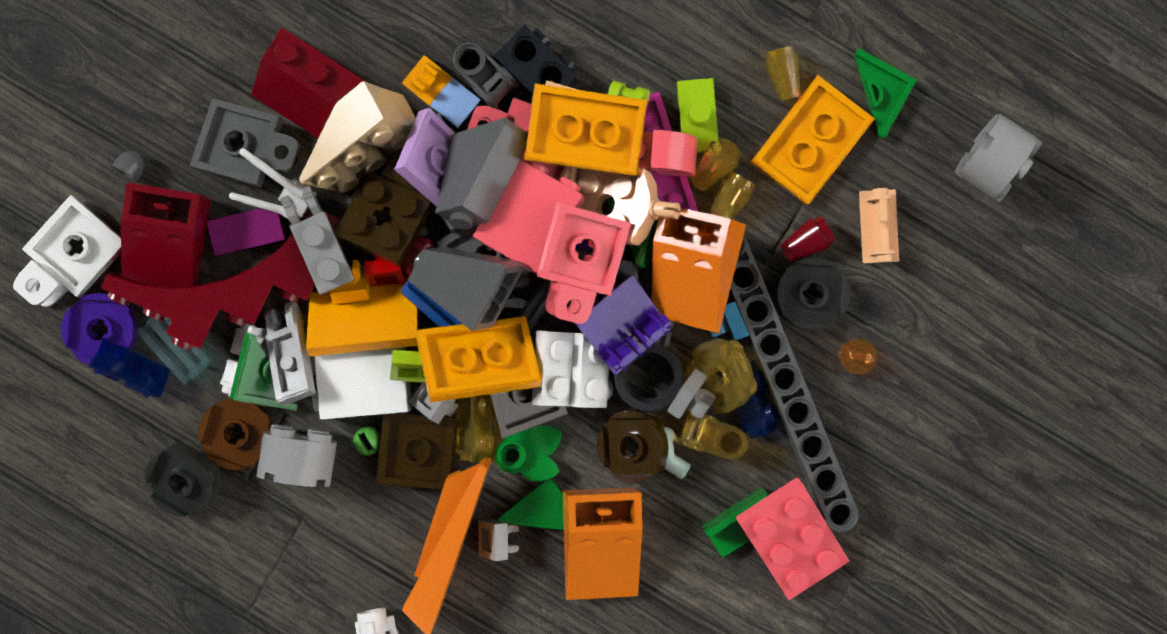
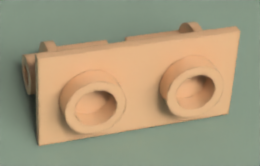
M877 188L873 189V191H859L862 263L899 262L896 189Z

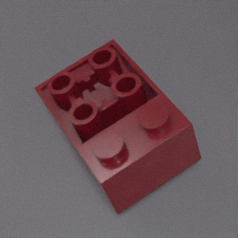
M127 182L121 214L122 276L144 283L165 286L198 285L207 231L206 221L209 219L212 198L195 193Z

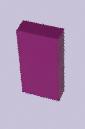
M261 208L206 221L214 256L216 257L287 241L282 215Z

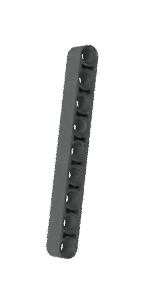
M743 236L735 270L737 268L748 270L751 275V282L746 288H740L732 280L729 292L730 298L737 304L749 334L747 339L818 510L827 525L839 532L849 531L858 521L857 507L746 237ZM753 301L760 302L765 310L763 318L758 322L752 321L747 316V307ZM769 334L775 336L778 340V349L772 355H766L761 350V341ZM786 368L792 374V381L788 387L780 389L775 384V374L780 369ZM801 402L806 409L805 416L802 420L793 422L789 418V408L794 403ZM810 436H816L820 444L819 449L812 455H805L802 448L803 442ZM824 470H830L833 474V482L827 488H819L816 482L817 476ZM838 504H844L847 509L845 518L838 522L832 521L830 514L833 507Z

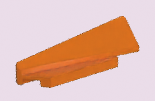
M488 457L470 468L453 472L446 478L414 574L415 577H418V580L402 609L424 634L432 633L492 461Z

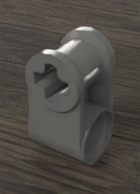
M468 42L456 48L453 54V63L457 73L489 107L498 109V103L512 89L520 87L518 81L477 44ZM472 53L479 56L480 64L474 70H465L460 66L461 59L466 54Z

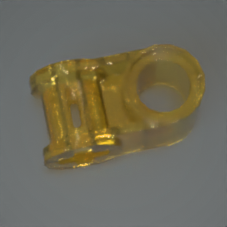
M688 408L686 409L685 413L688 416L681 436L676 437V443L730 460L738 459L744 455L748 447V440L740 428L720 421L706 413L702 419L697 418L691 414ZM700 422L696 436L693 438L696 425ZM729 432L738 434L741 440L738 449L732 452L725 451L720 444L723 435Z

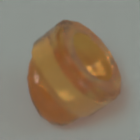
M851 339L842 345L839 351V361L846 371L851 374L861 375L868 373L877 363V353L875 347L870 342L864 339Z

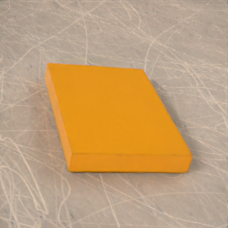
M817 75L758 151L751 163L808 206L875 118Z
M535 84L524 160L637 176L647 100Z
M405 283L371 286L369 300L333 304L330 291L319 295L318 292H311L306 341L308 356L418 346L416 332L419 330V309L401 293Z
M526 316L496 320L493 327L471 331L464 324L421 329L416 332V340L430 403L541 386L542 379Z

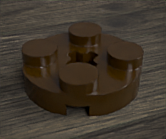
M635 409L621 411L611 416L606 426L601 428L597 438V452L604 468L608 467L616 475L613 476L615 479L627 484L641 483L661 473L666 467L669 451L668 439L661 419L657 416H651L647 412ZM632 437L639 444L636 456H633L632 450L626 448V443L631 442Z

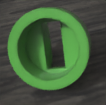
M365 426L359 429L353 438V445L356 451L366 456L377 453L380 450V430L373 426ZM365 433L373 449H367L360 436L361 434Z

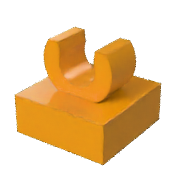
M424 55L403 80L402 84L430 106L452 77Z
M357 259L353 260L352 268H350L355 280L330 291L333 304L369 300L370 285L364 275V266H361Z

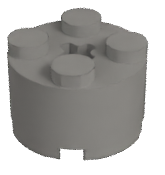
M1000 113L996 114L973 141L975 144L970 152L964 154L955 170V174L999 203L1009 192L1012 186L1010 181L1014 177L1020 180L1028 172L1033 164L1031 158L1041 146L1042 141Z
M271 424V430L263 432L257 477L264 479L266 472L274 475L273 482L316 487L317 480H322L324 487H329L331 485L337 441L332 440V435H330L329 431L308 429V433L305 435L295 433L292 426Z

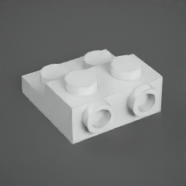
M536 331L535 355L542 383L540 387L533 388L532 405L607 408V400L613 394V384L609 379V367L584 334Z

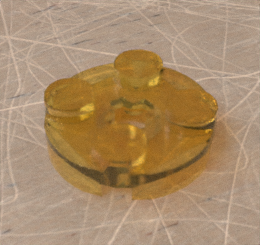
M712 339L693 349L691 355H695L693 356L692 364L687 366V378L690 377L695 369L708 376L700 389L708 390L715 395L716 398L711 405L715 407L712 409L713 411L727 413L743 406L749 397L755 394L757 382L753 377V371L749 360L744 354V349L738 341ZM719 370L722 372L724 380H718L716 373Z

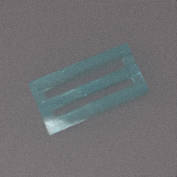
M165 317L164 320L169 325L171 320ZM150 318L144 327H140L136 332L183 385H188L214 361L202 347L199 349L193 346L192 352L201 360L197 365L181 347L171 342L172 336L165 334L166 330L160 324L161 321ZM152 330H154L161 337V339L170 347V349L178 356V358L187 366V368L190 370L189 373H187L183 369V367L156 339V337L151 333Z

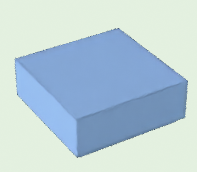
M452 77L430 106L457 129H460L471 116L474 109L480 105L481 100Z

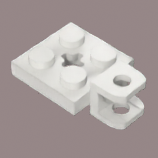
M70 195L22 248L35 261L31 260L18 274L13 288L30 304L42 305L44 307L54 305L68 290L76 297H82L121 254V236L78 198ZM82 238L84 241L83 252L81 254L75 253L72 256L69 253L72 249L69 241L71 239L79 241Z

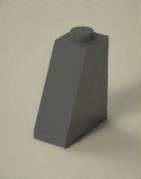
M505 117L452 134L436 214L448 220L451 226L463 230L489 222L526 150L528 133Z
M447 247L423 249L416 257L413 264L414 269L408 281L471 331H476L494 326L526 265L517 260Z

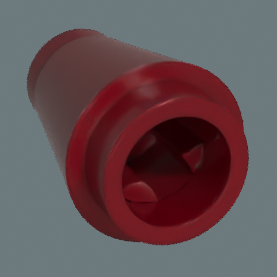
M821 215L814 220L812 217L808 219L785 242L781 243L780 247L789 262L792 263L795 260L830 248L829 244L834 242L836 238Z

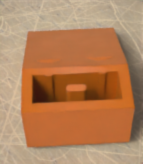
M681 208V211H676V213H680L678 219L659 217L653 239L652 303L660 314H664L669 321L719 333L746 224L729 218Z
M634 487L563 490L566 600L638 596L643 530L642 492Z

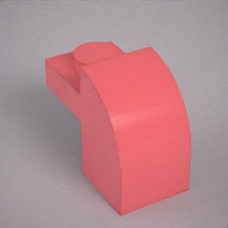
M664 130L643 132L638 168L655 171L659 175L695 177L698 140L693 135Z

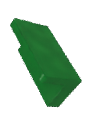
M762 487L702 525L706 535L710 538L722 558L750 541L735 517L768 496V493Z

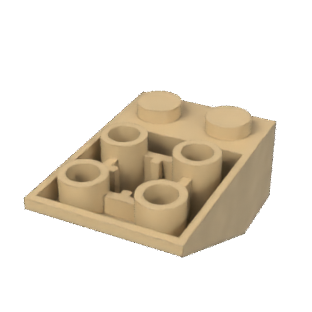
M363 81L335 104L299 178L301 184L338 192H348L358 186L359 180L368 171L372 172L381 168L389 156L404 147L416 119L404 96Z

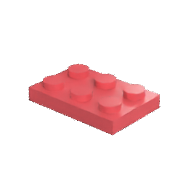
M798 477L735 517L788 600H791L849 562V559Z

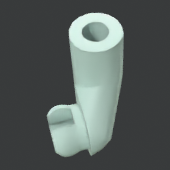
M664 427L669 445L665 469L682 480L691 464L675 455L673 441L676 435L672 429Z

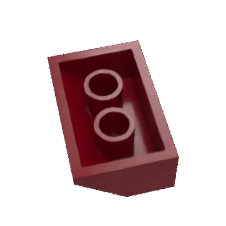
M281 27L261 58L251 95L319 139L335 104L364 80Z

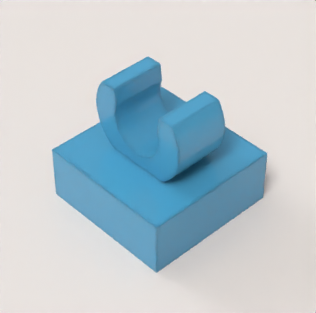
M735 301L726 304L720 332L710 331L712 337L729 331L732 340L736 341L749 335Z

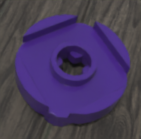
M94 293L83 296L73 307H69L64 314L61 324V335L65 346L70 348L72 353L77 356L75 358L88 365H109L128 357L138 335L137 319L134 309L130 304L129 306L119 304L107 297L108 294ZM100 319L104 321L105 326H108V332L103 335L101 340L98 339L97 333L92 332V326L98 325Z

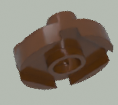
M231 398L225 399L213 405L204 413L199 424L198 438L200 444H203L208 459L216 463L218 467L227 470L243 469L259 462L263 432L271 430L273 419L270 413L265 411L259 404L235 401ZM237 424H240L242 431L245 432V437L234 443L232 442V435L227 433L228 428H234Z

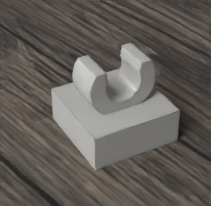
M695 369L667 411L680 419L688 408L691 414L702 419L716 398L710 391L700 389L708 376Z
M423 382L409 401L428 419L437 424L440 423L445 414L452 417L459 407V404L454 402L456 399L430 403L426 383Z
M493 519L478 520L479 556L493 561L508 560V553H515L519 550V545L508 544V534L510 532H518L519 527Z

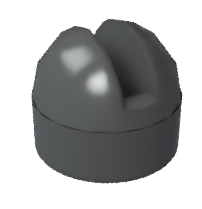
M126 151L116 158L112 167L119 173L137 182L143 174L145 164L143 158L137 152Z

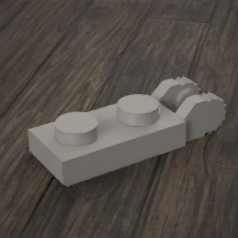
M308 186L303 188L302 192L303 198L313 214L310 218L303 221L300 220L296 211V205L289 195L280 199L286 215L292 224L290 229L318 293L322 295L354 281L355 278L334 234L327 214L322 212L312 188Z
M292 301L286 303L284 307L287 324L285 328L282 317L276 309L273 308L265 312L267 329L265 338L277 403L284 406L316 394L310 358L306 350V335L303 327L304 319L300 306Z

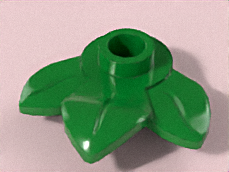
M537 426L505 437L495 449V462L506 473H521L531 481L549 480L560 472L556 463L549 456L559 446L562 432L550 426ZM511 449L518 450L520 455L518 461L514 463L508 462L506 458L507 452Z

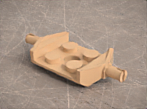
M565 166L557 181H560L563 176L581 187L579 193L585 199L581 209L604 215L602 205L606 199L613 197L615 200L614 210L605 216L631 223L625 243L628 245H640L648 237L653 222L658 220V217L678 219L680 213H676V211H681L679 203L661 202L658 200L655 180L651 172L643 168H638L637 176H629Z

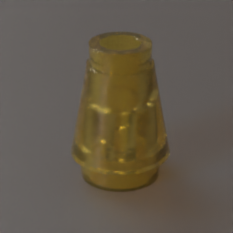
M793 45L765 52L766 61L763 63L779 96V100L783 101L801 96L799 53L795 54Z
M720 137L717 141H711L696 167L695 177L690 176L692 183L700 190L707 191L709 187L738 167V160L742 157L739 148L724 137Z
M731 170L727 178L723 176L709 214L733 220L754 196L751 192L756 185Z

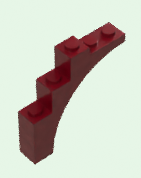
M310 209L303 220L313 216ZM325 212L335 232L341 219ZM292 234L276 252L255 267L228 279L203 285L165 286L140 282L112 272L107 274L101 288L109 291L107 297L119 304L129 306L130 302L144 307L142 313L150 318L161 322L164 321L165 317L170 319L171 322L165 334L173 337L171 340L173 344L191 351L193 346L199 349L203 346L220 310L227 312L224 317L225 319L237 325L245 327L247 322L254 325L273 285L280 288L277 293L278 295L298 303L299 298L308 300L315 283Z

